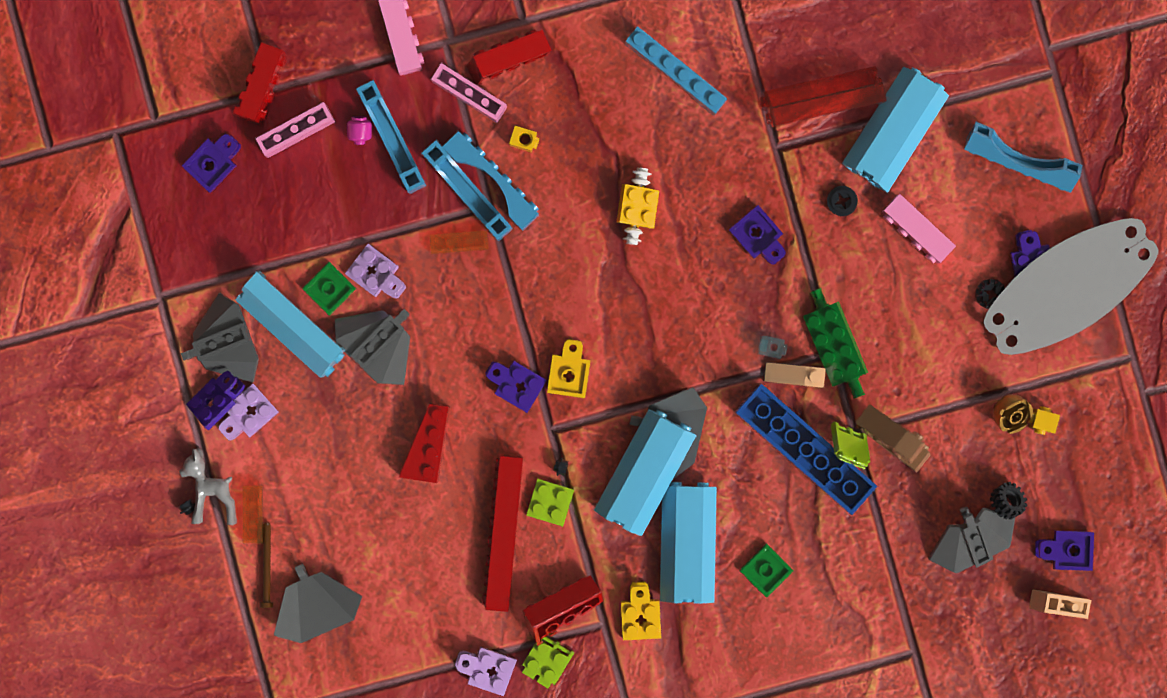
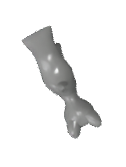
M199 447L193 449L192 455L187 457L183 468L179 471L181 477L192 476L196 480V501L191 524L203 522L206 496L216 495L225 504L227 525L237 524L235 500L231 497L229 491V483L232 477L227 479L207 478L204 473L203 451Z

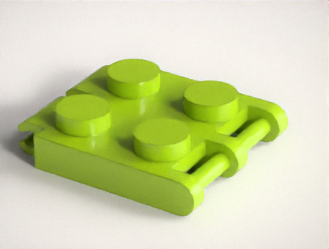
M835 421L832 422L831 431L835 455L839 460L849 464L852 461L854 466L865 469L871 462L867 435L865 433H857L850 427H842Z
M544 637L543 639L552 644L553 647L545 642L539 646L535 643L522 664L525 667L522 673L533 680L536 675H539L537 682L549 688L551 683L554 685L557 683L575 652L559 645L560 642L558 641L554 642L548 637ZM558 648V649L562 650L563 652L567 653L568 656H566L565 654L561 653L560 651H558V650H556V649Z

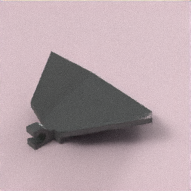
M219 293L193 332L192 345L194 349L181 353L183 361L197 356L198 361H201L207 370L221 374L225 371H230L234 377L254 382L259 357L240 306L222 293Z
M403 309L394 319L382 310L335 319L336 344L346 349L344 352L377 384L404 385L410 336L400 324L410 314Z
M693 387L653 403L648 407L649 410L654 412L660 410L666 413V418L678 425L684 423L690 426V431L697 435L674 478L695 463L707 406ZM631 415L630 425L640 426L644 418Z
M965 507L960 510L965 523L947 525L928 559L954 573H959L973 565L977 568L993 560V555L1010 547L1015 518L1005 520L1004 516H998L999 512L995 513L994 510L982 508L976 518H973V515L969 513V509Z
M304 564L295 567L300 581L285 588L274 636L303 643L355 619L362 595L323 572L308 576Z

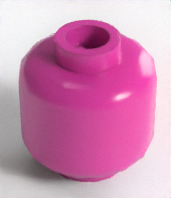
M365 116L351 117L352 120L347 122V138L354 141L355 145H363L365 141L372 138V123Z

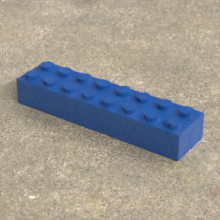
M759 384L734 412L850 515H853L878 487L852 463L849 464L839 460L834 453V447L764 385Z

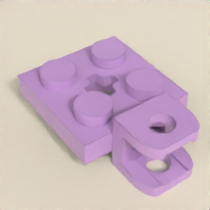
M370 244L366 245L345 273L375 297L382 290L393 298H399L406 289L404 282L393 275L399 266ZM375 265L376 273L368 275V267Z
M252 384L234 400L236 404L227 412L230 416L220 424L219 430L228 440L237 438L243 431L250 438L279 412L260 390ZM248 406L256 407V414L254 416L252 414L247 415ZM228 427H233L231 433L226 432Z
M480 647L477 655L468 651H460L455 666L459 672L470 675L467 684L504 696L517 660ZM464 660L468 661L466 664H462ZM492 666L495 667L496 675L489 676L487 669H491Z

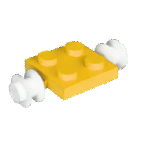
M637 168V171H633L636 174V178L631 179V181L636 186L622 184L617 223L631 225L624 230L627 232V237L623 238V240H626V244L637 245L638 242H642L638 239L639 235L643 234L638 229L639 226L654 228L659 190L644 188V186L650 184L647 176L651 175L646 168Z

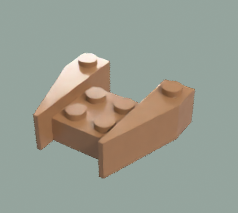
M870 404L855 422L862 427V432L916 473L931 455L928 451L929 447L922 441L924 438L915 431L913 433L909 432Z

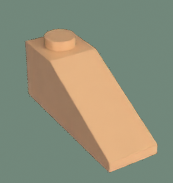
M766 363L764 382L824 388L826 369Z
M1032 589L1029 608L1044 613L1088 619L1091 600Z

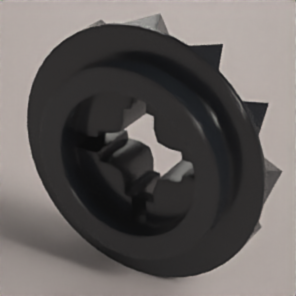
M838 186L829 192L827 205L833 214L840 217L848 216L857 207V195L851 188ZM839 194L842 198H850L845 202V208L841 204L835 205L839 200Z
M986 279L976 289L977 302L986 309L991 307L997 297H992L989 300V295L985 291H991L994 288V293L996 296H999L1005 289L1004 284L996 279Z

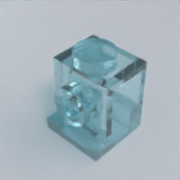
M762 335L757 355L781 359L782 355H786L788 345L784 344L785 340ZM772 344L777 345L776 351L770 349Z

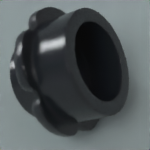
M561 458L560 461L556 460L554 471L557 472V476H565L569 461L563 460L564 458Z
M189 499L178 507L181 511L180 514L185 513V515L193 512L195 503L192 499Z

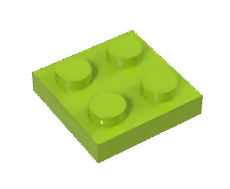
M537 479L526 516L563 527L574 489Z

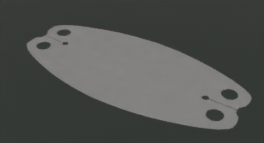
M1133 218L1117 220L1083 231L1050 248L1023 269L996 298L984 319L986 329L997 337L996 344L1000 352L1013 355L1052 345L1089 327L1116 307L1143 279L1158 255L1159 250L1156 244L1148 240L1145 235L1146 227L1142 220ZM1129 226H1133L1137 230L1134 238H1128L1125 234ZM1125 248L1129 249L1128 253L1124 252ZM1142 248L1149 250L1150 256L1147 260H1141L1138 257V252ZM996 313H1001L1004 316V322L1001 325L993 323V316ZM1017 320L1018 325H1013L1014 321ZM1010 335L1017 337V344L1014 347H1009L1006 344V338Z

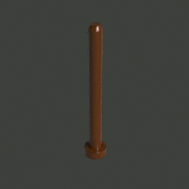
M264 523L263 602H260V608H272L273 602H270L271 524Z

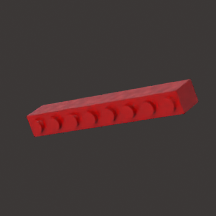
M500 455V459H496L495 463L498 479L494 478L493 490L497 491L496 498L492 497L491 509H495L494 517H490L489 528H493L492 536L488 537V547H491V553L486 557V566L489 567V574H485L484 586H487V593H483L482 605H485V610L509 611L523 457Z

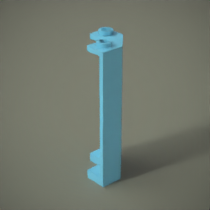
M902 68L842 163L852 173L864 177L874 187L885 192L890 190L949 97L944 91V86L937 82H932L921 75L922 73L915 68Z
M256 272L243 286V292L235 300L320 378L328 377L335 370L333 366L338 364L345 356L343 352L346 349L337 345L268 282L262 272Z
M648 409L594 509L595 512L610 522L614 521L623 526V529L640 536L643 535L697 436L690 431V426L684 423L680 425L673 423L666 418L667 414L660 410L654 412Z
M671 482L662 498L661 602L714 603L717 487H710L709 483L699 482L697 486H682V482Z

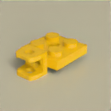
M567 339L563 347L562 356H552L547 393L585 398L591 360L581 359L583 350L581 341ZM570 345H576L577 350L571 351L569 349ZM568 371H571V374L575 376L570 382H567L566 378L563 377Z
M632 582L630 585V601H621L623 640L660 639L659 599L650 600L647 582ZM639 615H643V618L647 619L643 624L635 621L639 619Z

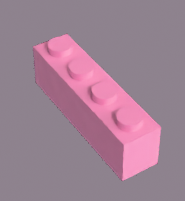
M379 0L400 76L423 70L421 64H425L422 53H418L416 48L419 45L417 35H413L411 30L414 27L411 16H407L406 9H409L407 0Z
M442 63L431 78L434 84L498 123L507 109V104Z
M323 102L257 137L256 140L263 154L269 158L335 123V120L327 105Z
M901 194L897 195L882 211L884 214L883 218L889 224H895L898 227L897 231L903 237H909L912 240L911 244L917 250H923L926 253L925 257L932 264L941 263L956 247Z

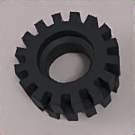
M1004 483L995 488L990 494L992 496L990 501L993 502L991 506L996 508L994 510L995 513L999 512L998 516H1004L1005 520H1011L1025 512L1027 503H1024L1027 501V498L1023 497L1025 493L1024 491L1021 493V488H1016L1015 483Z

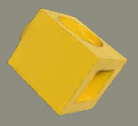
M515 126L509 145L532 153L533 148L537 149L540 138L537 137V132ZM523 135H528L531 138L530 142L526 145L520 142V138Z

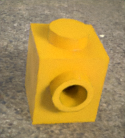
M1040 406V409L1033 410L1032 418H1028L1029 427L1034 428V433L1045 435L1048 432L1055 434L1060 415L1051 413L1052 409Z

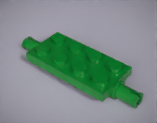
M821 288L810 292L816 309L814 312L803 317L832 387L845 382L848 383L854 399L865 395L858 378L867 374L868 370L840 303L827 304Z

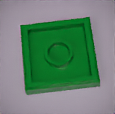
M328 262L302 289L330 316L357 288Z
M766 543L739 571L767 598L794 570Z

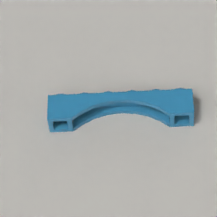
M638 26L625 41V45L673 80L711 115L715 116L726 102L727 98Z
M374 80L356 88L407 192L411 194L427 186Z
M975 122L966 139L964 150L984 157L989 161L999 163L1006 168L1021 172L1023 175L1038 179L1043 183H1048L1060 190L1071 193L1081 177V164L1066 158L1038 159L1023 155L1006 145L993 128Z
M458 131L442 148L456 163L477 167L493 178L505 195L509 218L522 231L525 230L539 216L537 212L539 208L532 201L528 203L524 199L526 195L518 187L514 189L510 185L512 180L505 173L501 175L497 171L499 167L492 160L488 162L483 157L486 155L479 146L475 148L470 143L472 139L465 132L461 134Z
M437 141L433 142L422 152L423 156L498 242L513 229Z

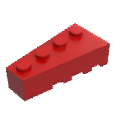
M534 29L527 32L526 36L522 38L516 36L509 39V43L504 45L497 43L491 46V50L484 51L482 49L475 52L467 65L474 84L479 86L482 84L483 79L487 77L490 80L495 79L504 70L511 72L520 67V63L527 65L547 56L552 50L543 30L536 31Z
M264 43L260 44L252 64L254 71L250 72L246 79L247 89L240 93L239 108H234L233 113L236 116L261 125L262 121L266 120L268 103H271L274 98V92H272L274 85H278L281 76L279 74L280 68L284 67L287 59L283 50Z
M429 404L399 478L431 483L439 482L450 410L449 406Z
M589 575L580 578L570 586L561 588L560 591L553 595H547L543 600L535 604L528 605L523 610L527 630L536 645L542 644V639L547 635L552 637L558 633L556 630L563 624L570 625L578 614L583 616L602 603V592L592 576Z

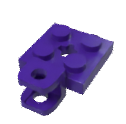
M228 134L220 137L216 143H213L208 138L182 167L211 193L237 166L231 159L239 152L241 144ZM207 161L214 162L213 170L209 169L207 171L205 169L207 167V165L205 164Z
M759 205L729 229L730 233L753 259L761 254L767 262L775 265L785 255L783 246L777 241L783 233ZM753 227H754L755 229L760 228L761 231L759 232V234H760L761 236H759V237L754 236V237H753V236L751 235V234H752V230H751V229H752ZM772 251H776L778 256L774 257Z
M1027 230L1016 234V244L1019 251L1010 253L1014 276L1016 277L1031 262L1050 249L1048 244H1040L1039 236L1035 231Z
M514 360L509 368L498 362H492L485 373L487 378L498 385L494 394L526 413L530 410L547 381ZM495 369L499 370L497 375H493ZM524 382L525 390L517 392L516 383Z
M225 371L217 379L212 378L186 405L204 428L210 430L236 404L234 400L242 393L245 385L238 377H234L230 371ZM238 384V387L233 389L234 385ZM210 401H212L213 404L211 407L208 406Z
M1054 530V540L1040 539L1035 542V556L1044 560H1053V569L1093 571L1094 532ZM1074 545L1078 552L1071 556L1069 549Z

